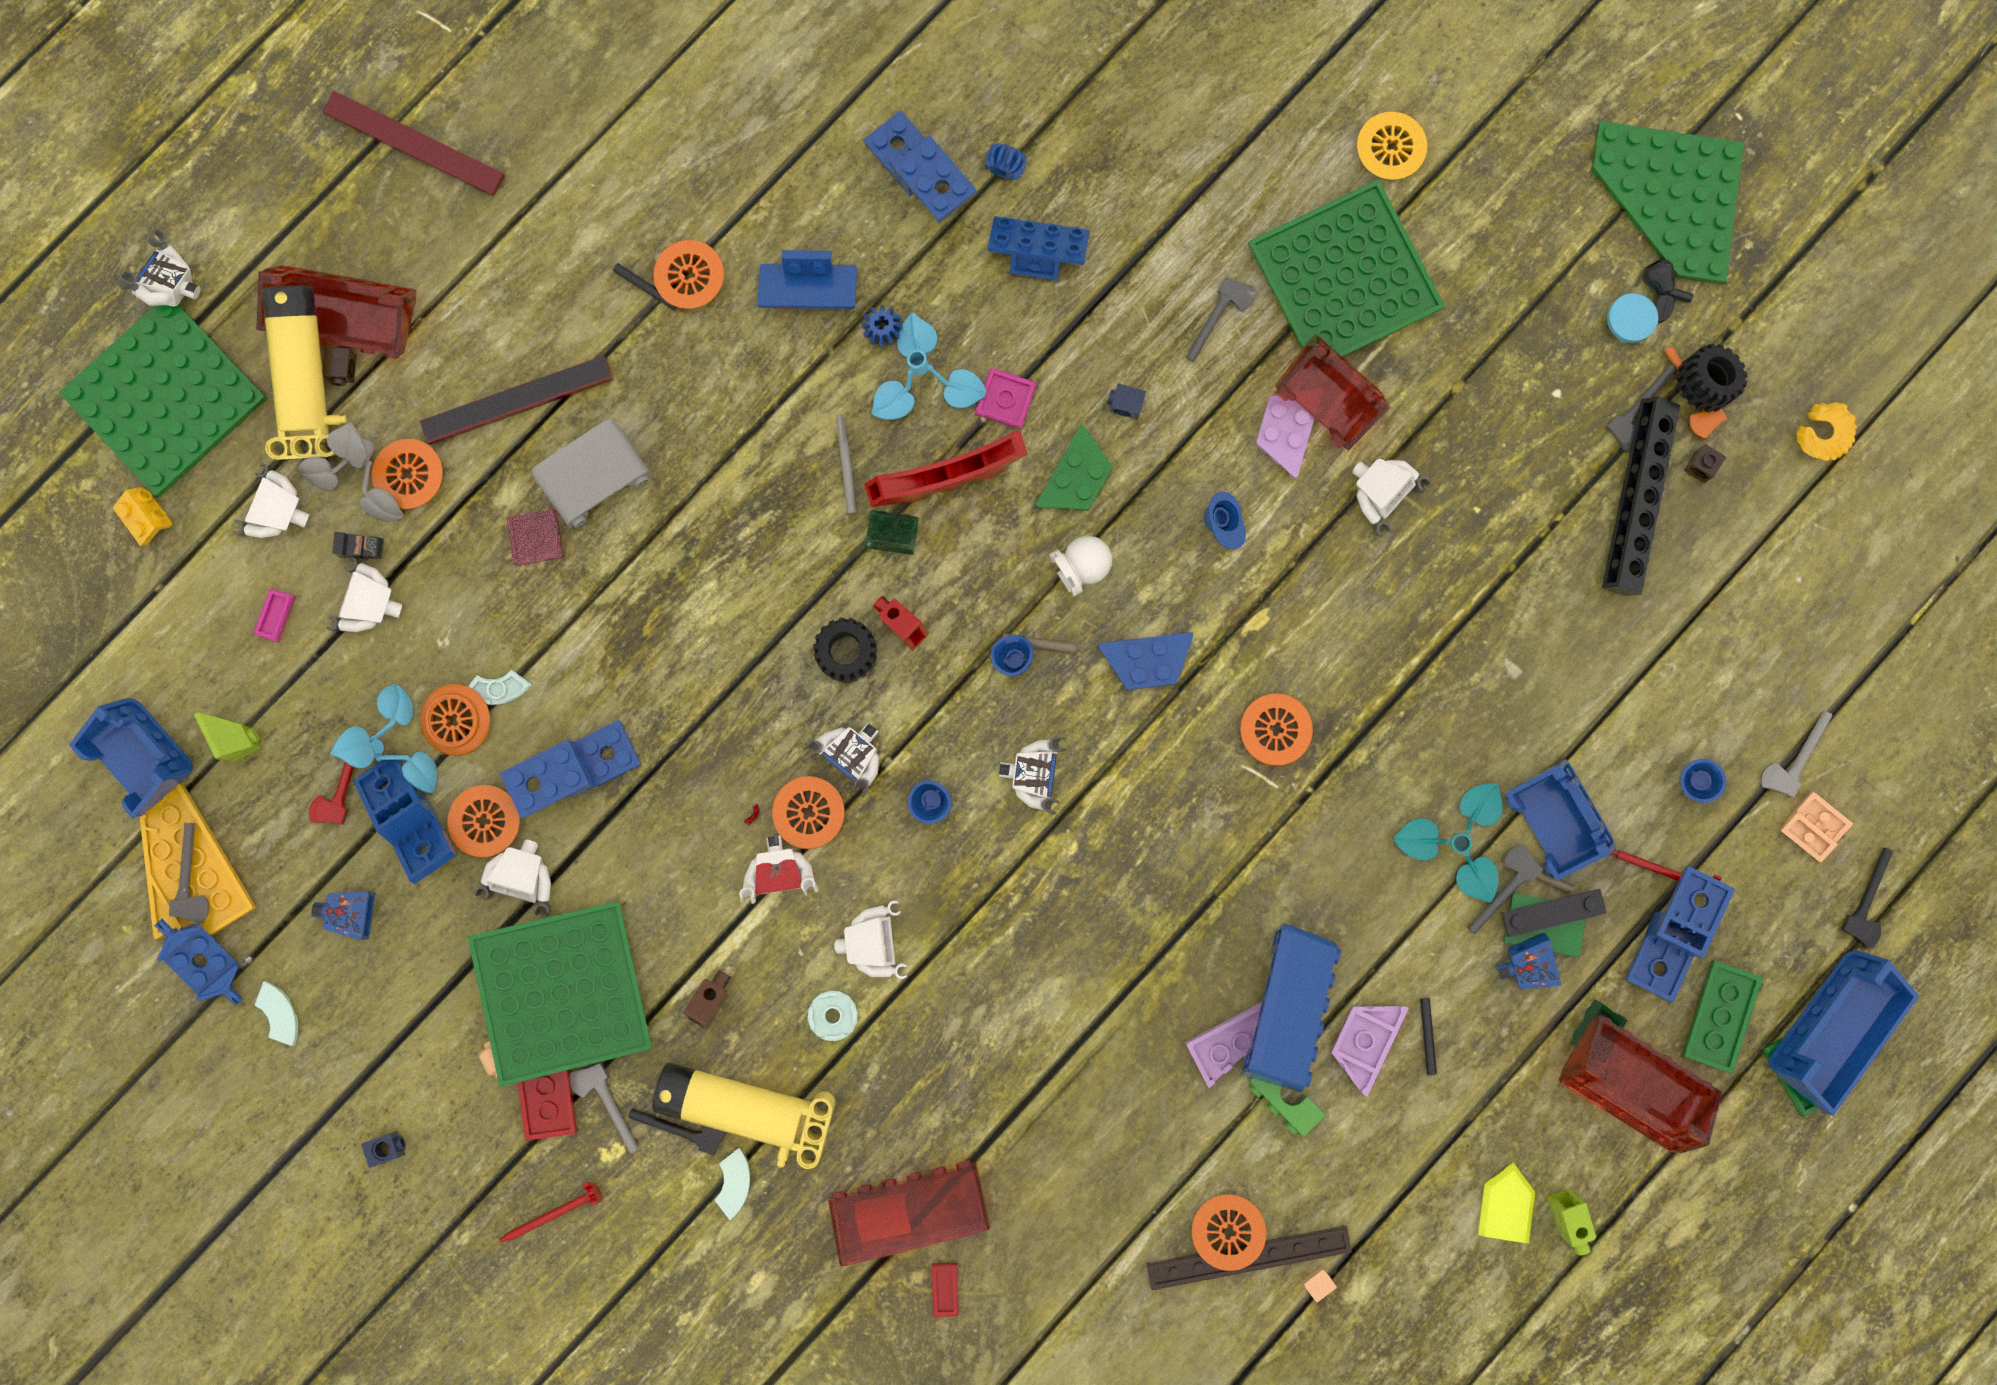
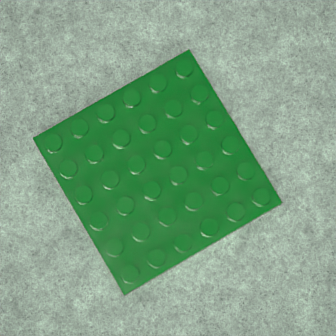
M1379 179L1248 241V246L1313 372L1445 308Z
M179 304L175 307L169 305L152 307L58 392L152 494L158 498L268 399Z
M619 901L467 936L499 1087L652 1049Z

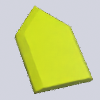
M1514 1162L1484 1183L1477 1235L1529 1243L1535 1191Z

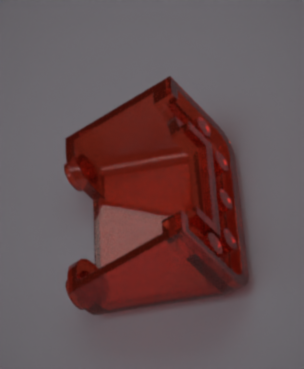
M1316 334L1306 343L1275 384L1277 389L1275 392L1284 401L1288 399L1291 401L1295 400L1329 429L1332 435L1330 440L1338 448L1343 446L1348 451L1390 409L1386 396Z

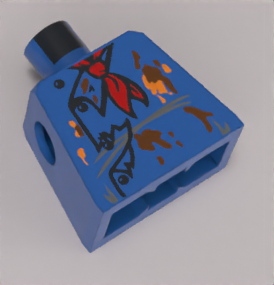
M376 892L328 894L326 903L314 902L311 911L312 917L324 918V930L358 940H369Z
M1546 933L1509 947L1507 950L1510 962L1496 965L1500 980L1514 977L1520 989L1561 985L1551 941Z

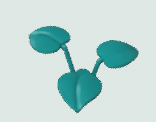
M1487 783L1473 787L1463 795L1460 801V812L1464 816L1470 817L1464 833L1454 834L1451 840L1437 839L1439 835L1437 826L1428 819L1419 818L1406 824L1394 836V840L1405 854L1417 860H1430L1434 858L1438 853L1437 844L1451 845L1454 851L1464 854L1469 863L1461 866L1457 871L1456 881L1460 890L1470 897L1485 902H1492L1498 889L1497 868L1490 859L1484 856L1472 861L1469 850L1472 848V840L1468 836L1474 820L1480 826H1490L1495 824L1501 817L1503 804L1499 786L1495 783Z

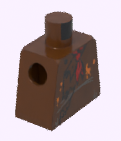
M718 970L712 981L705 978L684 1009L683 1014L685 1017L707 1030L728 996L727 991L724 989L731 977ZM709 992L716 994L713 1000H706Z

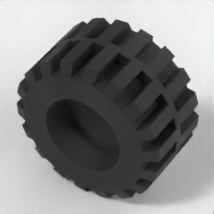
M1714 344L1703 346L1679 366L1677 370L1679 373L1676 375V380L1679 381L1677 387L1682 391L1681 396L1683 399L1686 397L1687 403L1690 406L1695 405L1697 410L1701 411L1704 409L1705 412L1709 413L1711 411H1719L1745 391L1744 388L1748 382L1745 378L1748 375L1743 369L1745 368L1744 363L1740 362V357L1737 354L1734 355L1732 353V349H1724V346L1721 344L1717 346Z
M839 618L838 621L831 620L829 625L823 626L820 634H817L815 637L816 643L813 644V650L817 665L827 676L835 681L839 680L847 683V681L855 682L858 678L865 677L866 673L872 670L873 663L876 662L877 645L871 631L863 623L857 622L855 619ZM842 637H852L860 645L858 657L849 664H839L831 655V648L834 642Z

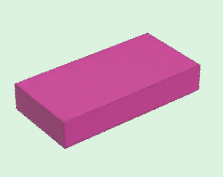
M270 588L253 634L279 643L296 597Z

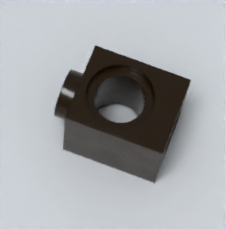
M325 347L323 377L331 385L345 386L346 383H354L357 355L349 348Z
M1704 444L1694 452L1683 471L1702 483H1706L1714 478L1725 461L1726 456Z

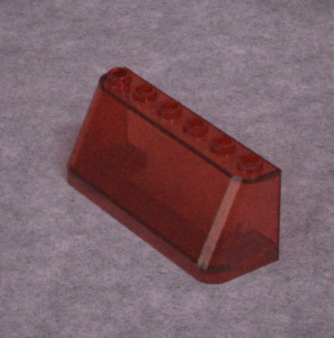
M285 265L272 266L258 272L256 330L265 331L266 334L262 298L263 288L306 285L314 288L320 345L331 343L337 344V348L352 349L353 347L367 354L380 352L384 353V356L388 358H399L400 355L405 353L416 303L417 291L415 289Z
M1602 1015L1592 1018L1562 1068L1559 1077L1560 1083L1668 1151L1684 1153L1709 1146L1722 1092L1710 1082L1693 1074L1690 1069L1674 1062L1671 1057L1663 1055L1652 1048L1649 1043L1639 1040L1630 1031L1617 1026L1611 1019Z
M970 1160L956 1163V1168L946 1170V1166L931 1169L932 1174L923 1176L921 1172L909 1174L906 1176L907 1180L897 1182L896 1178L888 1179L881 1182L882 1186L872 1188L871 1184L860 1186L857 1188V1192L847 1194V1190L833 1193V1198H830L828 1203L840 1266H848L989 1230L991 1228V1221L977 1162L971 1164Z

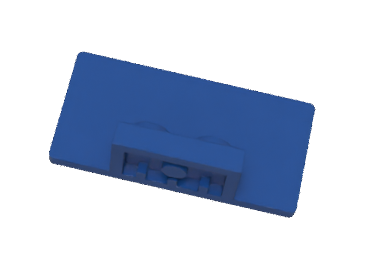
M995 216L990 233L988 251L1011 255L1010 274L1058 280L1060 262L1084 265L1089 230Z
M782 250V264L760 265L757 300L759 308L855 309L857 266L833 265L831 251Z

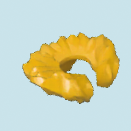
M1823 402L1812 407L1808 413V419L1811 422L1826 421L1830 423L1834 430L1832 437L1827 440L1820 439L1816 436L1812 427L1799 426L1796 431L1797 442L1804 453L1823 461L1836 460V458H1841L1843 454H1847L1848 450L1852 448V443L1855 442V429H1857L1855 421L1857 418L1847 410L1846 404L1837 402L1825 404Z

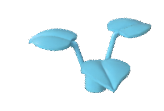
M911 313L903 323V329L899 332L901 337L897 339L898 349L904 357H907V363L910 367L907 371L906 387L904 388L898 381L883 383L875 393L872 414L884 420H896L909 414L915 404L914 397L908 393L914 374L921 376L930 371L941 383L947 386L944 390V398L947 403L958 409L970 407L983 399L986 395V389L982 381L968 370H954L950 374L949 381H946L932 365H929L926 354L933 351L937 344L936 331L929 323L919 318L915 313Z
M392 684L384 688L377 698V707L381 715L386 719H390V722L370 739L368 733L363 728L357 726L348 728L338 737L330 754L342 759L355 768H366L372 763L373 759L377 761L405 760L407 762L402 766L405 779L416 789L432 794L436 790L437 768L429 755L423 752H415L411 758L408 755H382L384 746L378 738L388 731L395 722L405 726L413 717V704L409 695L399 685Z

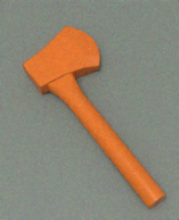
M1671 346L1664 350L1672 365L1678 370L1683 361L1674 347ZM1702 409L1701 413L1689 416V426L1696 436L1706 439L1720 423L1728 418L1722 409L1716 412L1711 411L1710 413Z

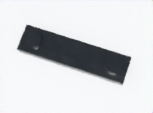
M1595 889L1500 913L1507 937H1512L1606 914L1607 911L1601 889Z

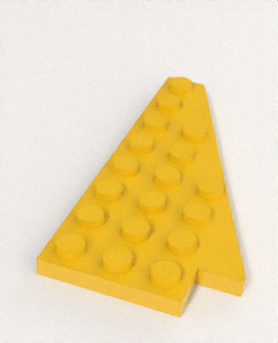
M183 782L179 783L140 817L152 928L155 940L165 937L154 926L162 918L172 929L196 924V922L185 918L169 916L170 900L175 899L179 888L185 823H195L190 897L204 895L209 903L208 916L200 925L213 936L257 908Z

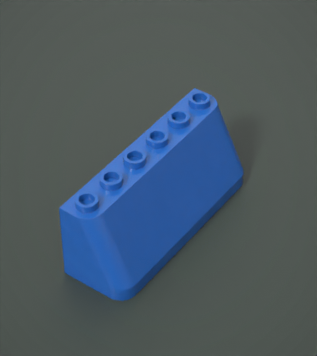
M1282 923L1275 931L1270 952L1273 954L1252 1045L1246 1052L1241 1075L1301 1092L1305 1086H1310L1312 1080V1072L1309 1069L1311 1062H1315L1318 1054V1047H1315L1317 1037H1321L1324 1023L1321 1022L1323 1012H1327L1330 998L1326 997L1327 991L1334 984L1335 974L1332 973L1333 965L1339 961L1341 949H1337V943Z
M1858 950L1850 951L1842 957L1772 1053L1768 1061L1769 1067L1822 1112L1834 1116L1919 998V995L1888 959Z

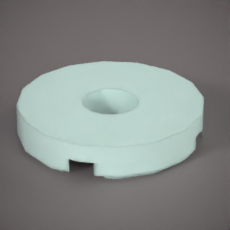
M830 990L821 993L813 1000L808 1009V1022L811 1030L826 1041H838L846 1038L854 1030L858 1021V1010L855 1002L849 995L841 991ZM831 1008L838 1010L840 1013V1019L836 1023H831L826 1019V1013Z

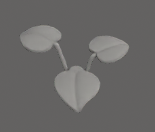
M351 422L332 431L327 437V444L332 452L339 457L345 458L340 464L331 468L329 462L324 458L309 457L304 459L298 466L299 472H301L306 480L324 490L336 488L339 478L335 473L348 462L357 468L365 466L362 488L364 496L359 500L364 511L370 516L384 521L398 520L405 515L400 510L397 501L387 491L379 488H372L368 491L369 472L373 464L370 458L375 452V446L369 440L362 439Z

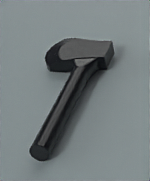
M1888 848L1882 849L1858 908L1852 915L1846 916L1841 928L1842 931L1854 937L1866 948L1873 947L1881 936L1880 922L1867 921V915L1893 854V851Z
M631 1108L628 1115L630 1119L688 1139L699 1146V1151L713 1156L727 1133L703 1126L702 1132L694 1131Z

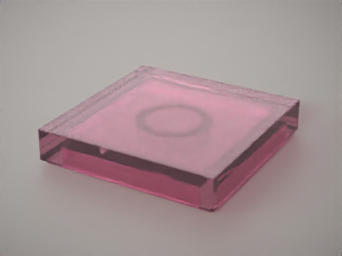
M555 509L506 517L514 566L564 558L557 511Z

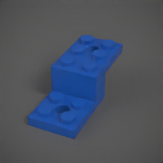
M901 110L864 139V144L910 197L915 194L938 223L942 222L977 194L976 188L931 135L925 139ZM899 139L904 142V146L896 150L891 147V143ZM940 183H945L949 186V190L944 194H940L935 190L936 186Z
M618 720L575 742L566 740L501 772L500 775L520 818L524 819L568 796L576 798L642 764L622 722ZM608 746L612 747L615 752L614 757L611 760H604L602 757L603 749ZM532 778L540 780V788L535 792L530 791L528 788V782Z
M382 760L354 779L353 782L376 832L393 845L409 881L415 885L457 855L432 804L405 779L402 772V761ZM388 781L386 787L382 789V785ZM429 846L428 850L421 855L422 849Z
M1685 866L1665 912L1654 913L1624 980L1673 1003L1693 958L1705 957L1735 888L1690 866ZM1698 893L1703 894L1706 898V903L1701 908L1697 907L1694 903V897ZM1658 961L1662 962L1665 966V971L1660 976H1657L1653 971V966Z

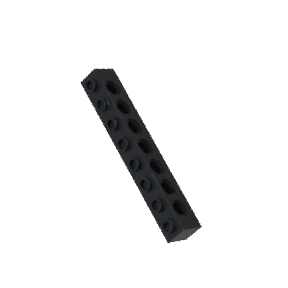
M1659 396L1641 399L1602 584L1603 589L1623 596L1642 594L1680 410L1679 404Z

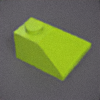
M200 712L194 714L215 759L236 762L261 749L258 743L260 738L254 728Z

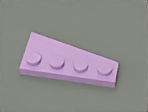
M1262 1002L1185 1042L1208 1088L1214 1085L1220 1076L1232 1069L1238 1060L1246 1056L1247 1050L1252 1045Z

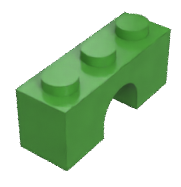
M1247 1078L1251 1083L1248 1088L1258 1098L1263 1095L1269 1101L1266 1106L1275 1116L1281 1114L1287 1120L1284 1125L1294 1135L1299 1132L1304 1137L1325 1116L1306 1095H1303L1294 1103H1285L1280 1095L1281 1086Z

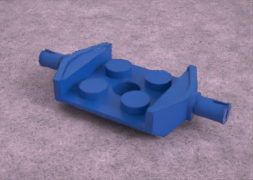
M162 918L154 925L166 939L157 960L159 962L163 960L198 995L196 997L198 1001L222 994L235 1006L237 1002L239 1003L243 999L232 988V981L240 964L199 923L190 924L179 929H172ZM194 955H205L207 963L205 965H198L194 961Z

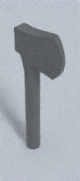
M1225 277L1217 291L1220 293L1217 304L1186 356L1188 360L1192 362L1196 360L1230 302L1239 311L1248 308L1252 304L1255 297L1254 286Z
M1669 364L1622 416L1616 415L1605 427L1613 435L1623 451H1630L1635 430V426L1632 423L1638 415L1641 399L1654 397L1677 371L1675 366Z
M185 823L179 888L175 899L170 900L169 916L185 918L202 924L208 916L209 903L204 895L190 897L195 823Z
M1524 844L1514 846L1506 854L1504 866L1515 870L1516 873L1502 891L1467 927L1474 934L1478 932L1520 885L1528 880L1533 882L1543 871L1532 858Z

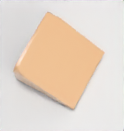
M1322 1266L1301 1281L1316 1303L1337 1288Z

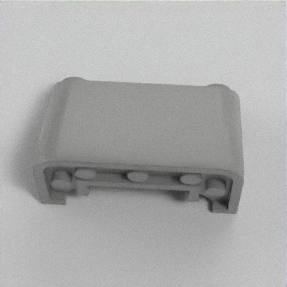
M613 418L605 420L537 464L530 471L539 487L570 529L572 527L578 528L585 524L590 509L627 485L636 486L637 488L641 487L652 476L622 428Z

